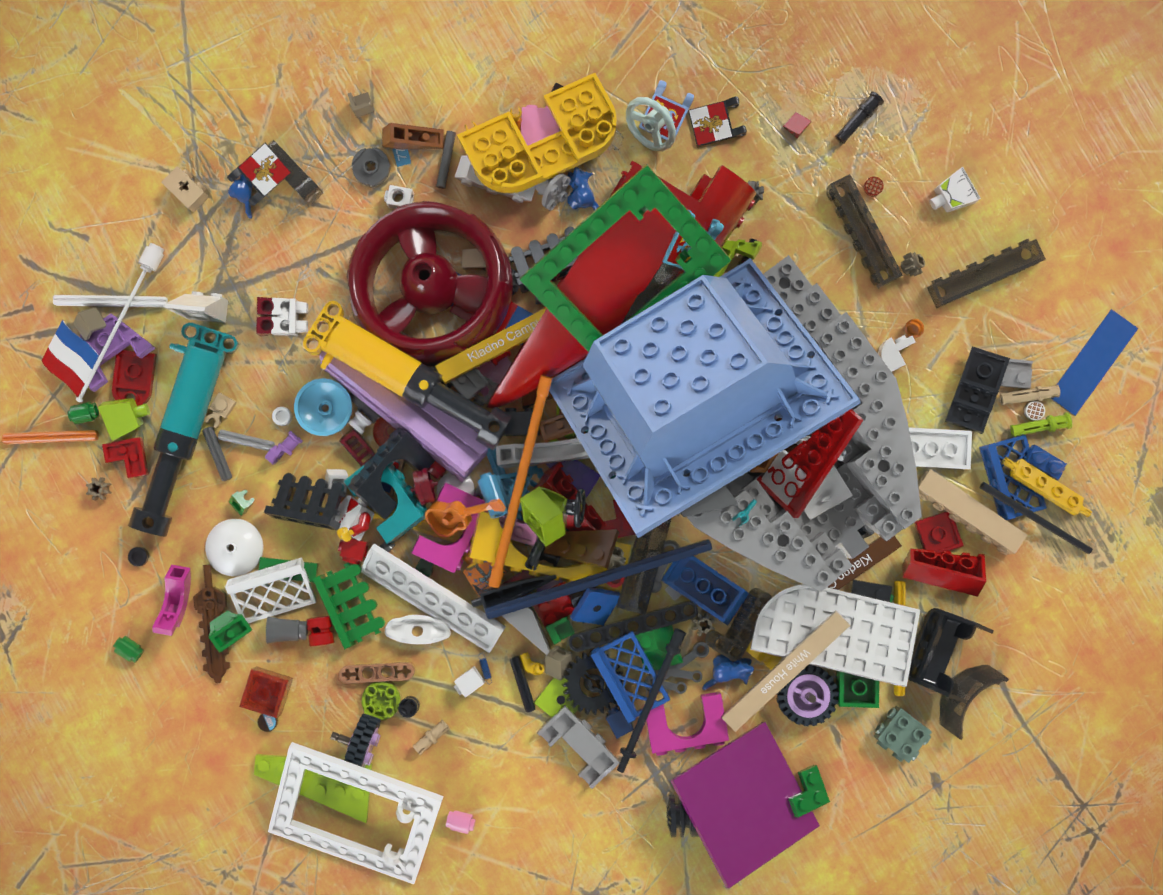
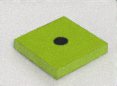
M553 677L534 701V704L551 717L564 705L573 714L578 710V705L575 708L571 706L573 700L569 702L566 700L569 694H563L567 687L562 686V683L567 682L564 678L560 681Z

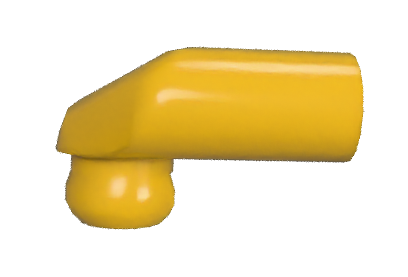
M528 652L519 655L526 672L537 676L544 673V665L531 661Z

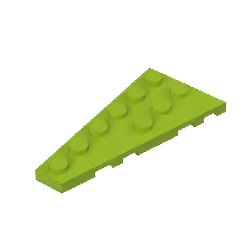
M256 754L254 775L280 785L287 756ZM372 763L370 766L366 765L365 768L372 770ZM305 769L299 795L367 823L370 792Z

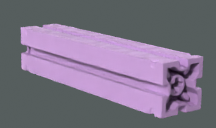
M324 351L320 353V365L322 363L323 358L327 354ZM333 357L330 364L324 370L394 428L407 431L436 462L452 475H455L462 483L476 465L487 455L488 447L476 441L477 432L429 403L425 408H420Z

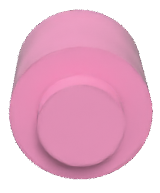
M456 810L454 812L450 811L446 827L453 831L469 834L470 831L474 830L476 819H473L472 814Z

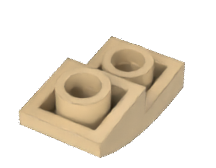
M477 249L462 250V268L464 270L482 268L486 271L484 259Z

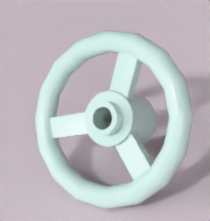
M637 97L629 102L626 108V122L633 136L652 151L663 152L671 148L676 139V128L669 110L648 97ZM638 105H647L653 108L647 115L634 111ZM634 120L642 122L645 129L652 133L653 142L647 140L640 133ZM666 124L668 139L662 143L659 130Z

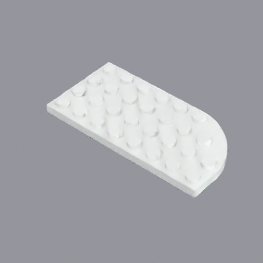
M802 584L787 588L776 594L767 602L758 615L750 650L785 658L836 610L850 624V627L809 664L902 687L907 686L920 615L919 609L831 588L818 591Z

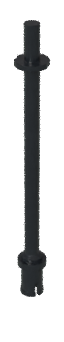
M675 628L669 644H666L667 654L626 748H620V753L623 756L617 771L624 773L630 758L634 759L637 756L633 750L675 655L680 654V646L687 634L681 629Z

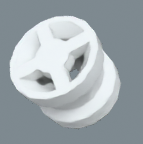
M357 410L354 418L350 419L348 423L359 433L363 434L365 427L370 426L372 422Z

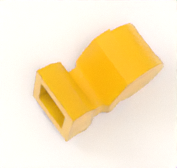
M752 640L744 648L752 657L763 662L771 670L782 658L750 650Z

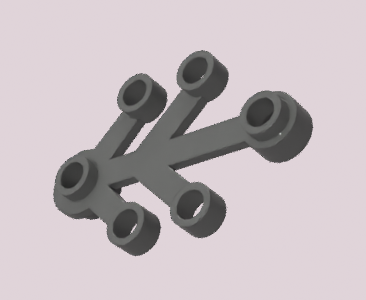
M697 642L693 650L682 658L683 663L669 667L662 683L665 689L674 690L680 694L685 693L687 690L686 684L682 681L677 683L665 681L670 676L691 679L694 682L702 680L703 676L699 670L686 671L680 669L695 658H703L708 655L709 647L705 642ZM699 646H704L702 653L697 651ZM699 673L700 678L695 680L693 674ZM651 674L648 675L644 683L650 684L651 680L654 679ZM683 684L684 690L679 691L677 686Z

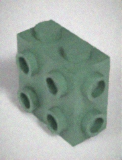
M896 705L895 708L892 707L888 711L887 719L884 723H880L876 727L874 737L878 739L877 744L883 749L887 750V748H890L894 752L892 756L900 762L905 760L910 763L911 760L914 761L917 758L922 745H926L929 742L932 731Z

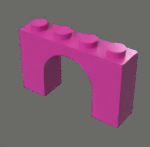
M445 482L436 499L446 503L460 501L466 508L485 503V501ZM478 513L471 515L472 521L456 542L441 545L419 535L411 553L452 573H455L456 570L459 571L464 561L461 558L464 552L468 553L471 546L470 539L474 533Z
M713 692L700 695L704 721L699 731L691 736L676 735L668 728L664 704L652 709L646 720L652 754L656 753L657 756L668 754L667 751L671 750L684 752L688 747L702 749L706 747V744L713 743L714 746L724 745L725 741H729L727 725L722 719L724 707L721 693Z

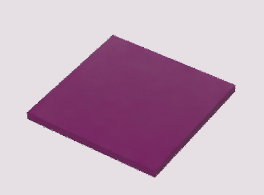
M761 722L670 780L726 888H731L820 826L812 811L800 817L794 816L788 798L802 791L766 722Z

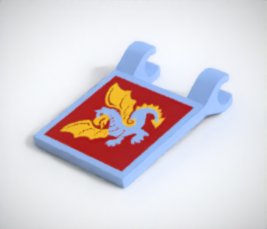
M660 80L652 99L669 110L677 136L693 102L694 95L687 93L681 105L662 96L667 83ZM648 106L645 115L650 113L653 108ZM641 122L639 128L647 131ZM665 124L660 128L659 132L661 138L667 140L668 129Z

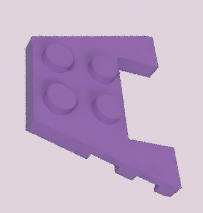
M111 313L103 318L107 324L106 327L92 332L90 338L85 340L99 356L118 320ZM121 321L89 384L90 390L95 392L108 383L100 366L130 344L140 358L153 351L155 347Z

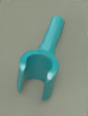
M753 499L746 509L734 515L732 520L734 521L739 517L741 519L739 526L749 521L748 514L757 501Z

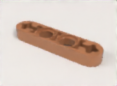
M410 662L346 665L339 671V678L344 683L409 680L414 676L415 667ZM395 666H398L397 670H402L407 666V669H411V672L407 676H405V673H398V677H395ZM383 667L391 668L392 675L387 678L382 675ZM356 668H359V679H357V675H353L350 677V679H347V676H344L343 674L347 671V669H349V671L352 673L357 672ZM364 668L372 670L373 675L371 678L368 679L363 676L362 671Z

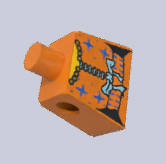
M468 551V553L462 556L469 565L463 570V573L479 596V591L491 587L488 583L493 566H491L492 562L484 561V564L472 562L473 558L468 557ZM503 568V570H504L503 576H504V575H506V574L508 573V571Z

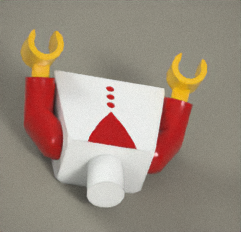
M349 495L340 502L338 508L340 515L335 517V520L341 523L340 529L337 530V535L339 539H343L345 542L350 541L351 537L360 541L365 531L369 529L374 512L360 498L357 500Z

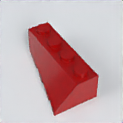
M910 548L903 562V578L978 597L987 582L985 554L970 556V553L962 552L961 555H955L951 551L936 553L934 550Z

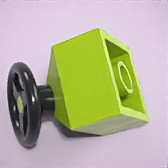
M537 487L520 498L524 522L545 546L550 545L566 534L567 515H574V524L577 528L582 526L586 504L585 490L580 488L574 500L567 499L549 489Z

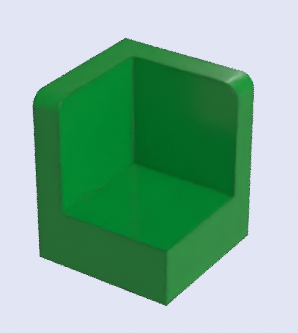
M567 616L546 626L554 645L575 633Z

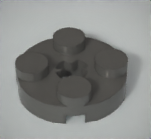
M378 148L361 149L352 160L353 174L363 185L376 187L389 176L391 166L388 157ZM374 162L375 170L367 171V164Z

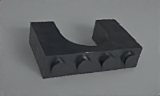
M397 428L390 434L389 439L377 449L376 454L364 464L363 469L351 479L350 484L347 486L372 511L384 519L397 507V503L383 490L381 484L382 474L386 466L394 460L403 459L414 471H421L424 468L429 469L435 462L431 455L407 431Z

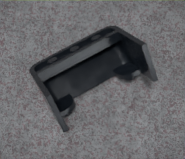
M938 608L929 610L913 648L908 680L966 704V699L951 693L954 681L952 677L944 674L958 638L963 640L972 638L976 628L993 634L994 630Z

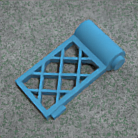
M537 465L529 466L522 497L530 492L527 490L529 484L534 488L537 485L531 479L532 476L537 474L540 480L544 474L542 468H538ZM488 472L480 476L478 484L485 503L490 502V500L501 499L506 507L504 512L489 510L488 512L492 519L507 514L510 504L508 500L512 496L517 472L498 476ZM501 480L511 484L509 489L503 487ZM519 505L518 512H519V511H522V508H521L520 505Z

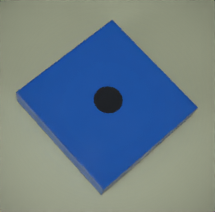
M588 588L570 617L572 621L604 625L622 596L616 591Z

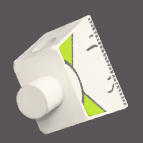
M962 167L934 189L937 196L930 199V205L934 210L943 206L948 213L972 205L981 198Z

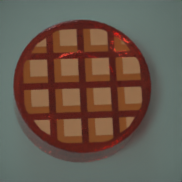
M875 176L868 178L863 186L864 192L871 197L878 196L884 188L883 181Z

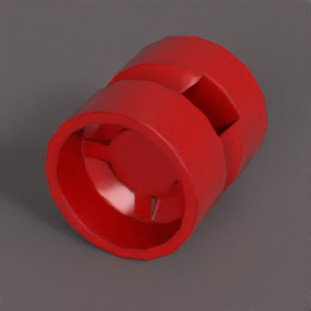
M330 616L306 619L307 630L311 631L308 635L309 646L335 643L334 632L330 631V628L333 627Z

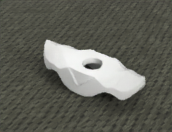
M407 615L392 619L387 623L384 631L385 635L393 640L415 645L439 642L449 638L451 635L450 628L446 623L425 615ZM417 626L423 629L422 635L418 637L412 634L413 628Z

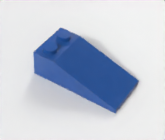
M694 556L673 562L661 579V581L727 626L749 595L743 588Z

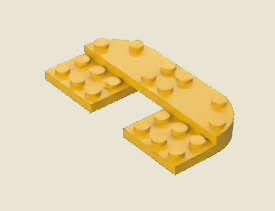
M596 73L544 95V100L561 131L531 145L526 144L509 111L457 134V138L477 178L494 191L517 193L604 153L615 137L617 117L615 108Z

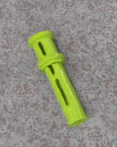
M1069 412L1054 417L1049 415L1043 420L1010 425V432L1012 437L1046 430L1055 432L1056 429L1061 428L1071 429L1072 418Z

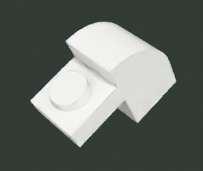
M904 335L895 340L896 344L891 337L879 347L878 355L891 372L906 365L899 351L916 342L913 336L906 338Z

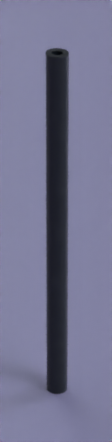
M983 482L980 485V489L1083 552L1087 554L1092 552V547L987 483Z

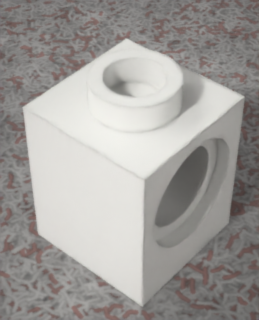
M390 185L389 190L385 191L384 201L389 208L394 209L413 203L415 193L410 188ZM396 195H403V199L400 202L394 201Z
M474 666L454 681L456 684L454 688L459 695L463 694L464 697H467L486 681Z

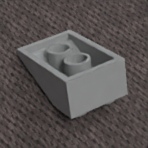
M532 606L502 616L546 655L550 652V646Z

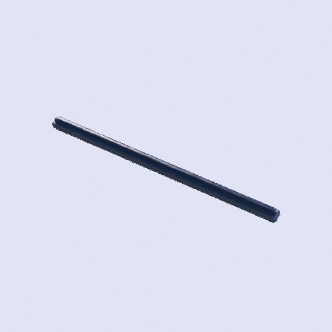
M709 539L488 607L485 609V613L488 619L496 618L712 550V544Z

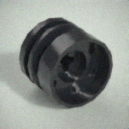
M669 795L666 817L671 838L676 837V828H679L680 837H684L685 828H689L691 837H699L680 798L678 797V804H675L674 795Z

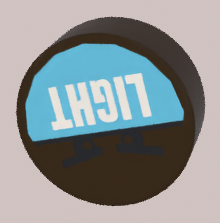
M270 711L264 712L258 718V727L265 732L272 731L278 725L277 715Z

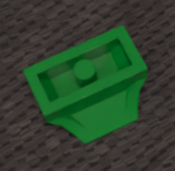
M227 610L210 622V634L208 637L220 653L251 632L252 628L242 614H234Z

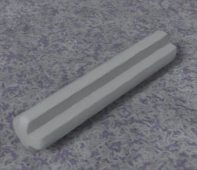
M222 429L218 433L219 440L269 451L275 446V443L272 441Z

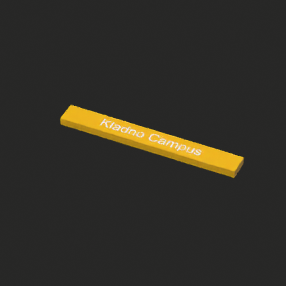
M547 308L436 365L435 368L442 375L444 384L526 342Z

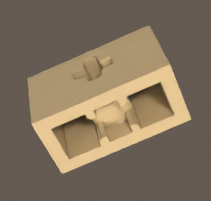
M177 166L161 183L194 213L209 198L205 193L207 189L199 181L195 183L192 180L194 176L186 168L182 171Z

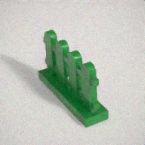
M349 562L344 564V569L333 573L331 570L326 573L327 577L323 574L313 578L344 650L355 645V640L358 643L362 642V637L375 632V635L381 633L380 628L384 627L386 623L383 617L374 618L372 611L377 608V601L374 599L366 600L364 593L369 591V584L365 581L359 583L356 578L362 571L359 564L350 565ZM351 579L353 586L341 591L338 584ZM359 597L361 604L349 609L346 602ZM366 614L369 621L356 626L354 619ZM347 622H349L351 630H349Z

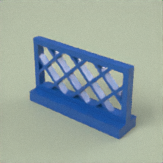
M1026 435L979 447L990 486L1013 500L1020 502L1024 507H1028L1033 512L1047 509L1043 496L1035 493L1032 489L1030 490L1024 484L1017 482L1010 474L1008 476L1003 473L1002 468L1004 465L1001 463L1005 457L1008 458L1010 452L1018 456L1017 460H1025L1030 449ZM1021 440L1023 446L1021 452L1013 449L1015 442ZM1001 445L1007 449L1004 457L998 455L997 446ZM1010 482L1018 486L1014 494L1008 490ZM1021 488L1029 493L1025 501L1017 497ZM1032 496L1038 499V507H1033L1029 504ZM993 497L998 515L1005 520L1023 515L1019 512L1015 513L1013 508Z
M631 631L600 648L592 650L591 653L592 659L628 723L640 716L643 710L642 708L637 711L634 706L635 698L647 700V697L637 694L639 685L648 687L651 691L657 677L637 637ZM632 638L635 644L633 651L622 648L625 640ZM610 648L619 650L616 660L608 658L605 651ZM621 651L632 654L629 664L618 661ZM634 655L643 658L644 664L642 668L631 665ZM617 664L628 667L625 676L616 673L615 668ZM630 668L641 671L639 680L628 678ZM643 672L653 676L652 685L641 682ZM626 681L637 684L635 693L626 691ZM661 685L659 691H661L664 698L658 701L655 700L652 709L670 701V697L663 685Z

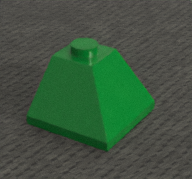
M672 625L635 635L654 670H659L667 654L665 646L667 643L669 644L674 633ZM681 653L674 656L670 666L683 663Z

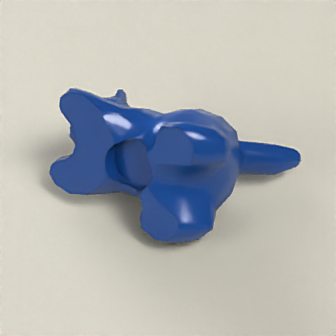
M578 167L574 168L573 173L568 172L567 175L571 178L569 185L573 189L568 196L567 202L575 210L588 207L596 210L599 205L595 201L594 194L588 184V179L593 173H588Z
M242 174L240 179L235 180L229 187L228 193L230 197L245 204L246 214L249 219H252L249 199L252 195L253 185Z
M720 654L713 659V679L706 682L702 689L707 690L718 682H728L737 678L743 680L744 684L747 685L754 671V667L750 666L752 660L740 658L732 662L727 655Z

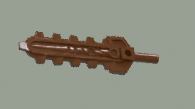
M211 564L203 565L205 588L193 596L195 610L202 614L203 621L199 622V628L204 630V635L200 636V642L205 643L202 657H206L207 664L203 665V671L208 672L215 683H221L226 669L230 668V662L225 660V655L229 654V649L226 648L219 653L208 636L210 634V622L220 616L221 612L227 607V597L224 591L213 587Z

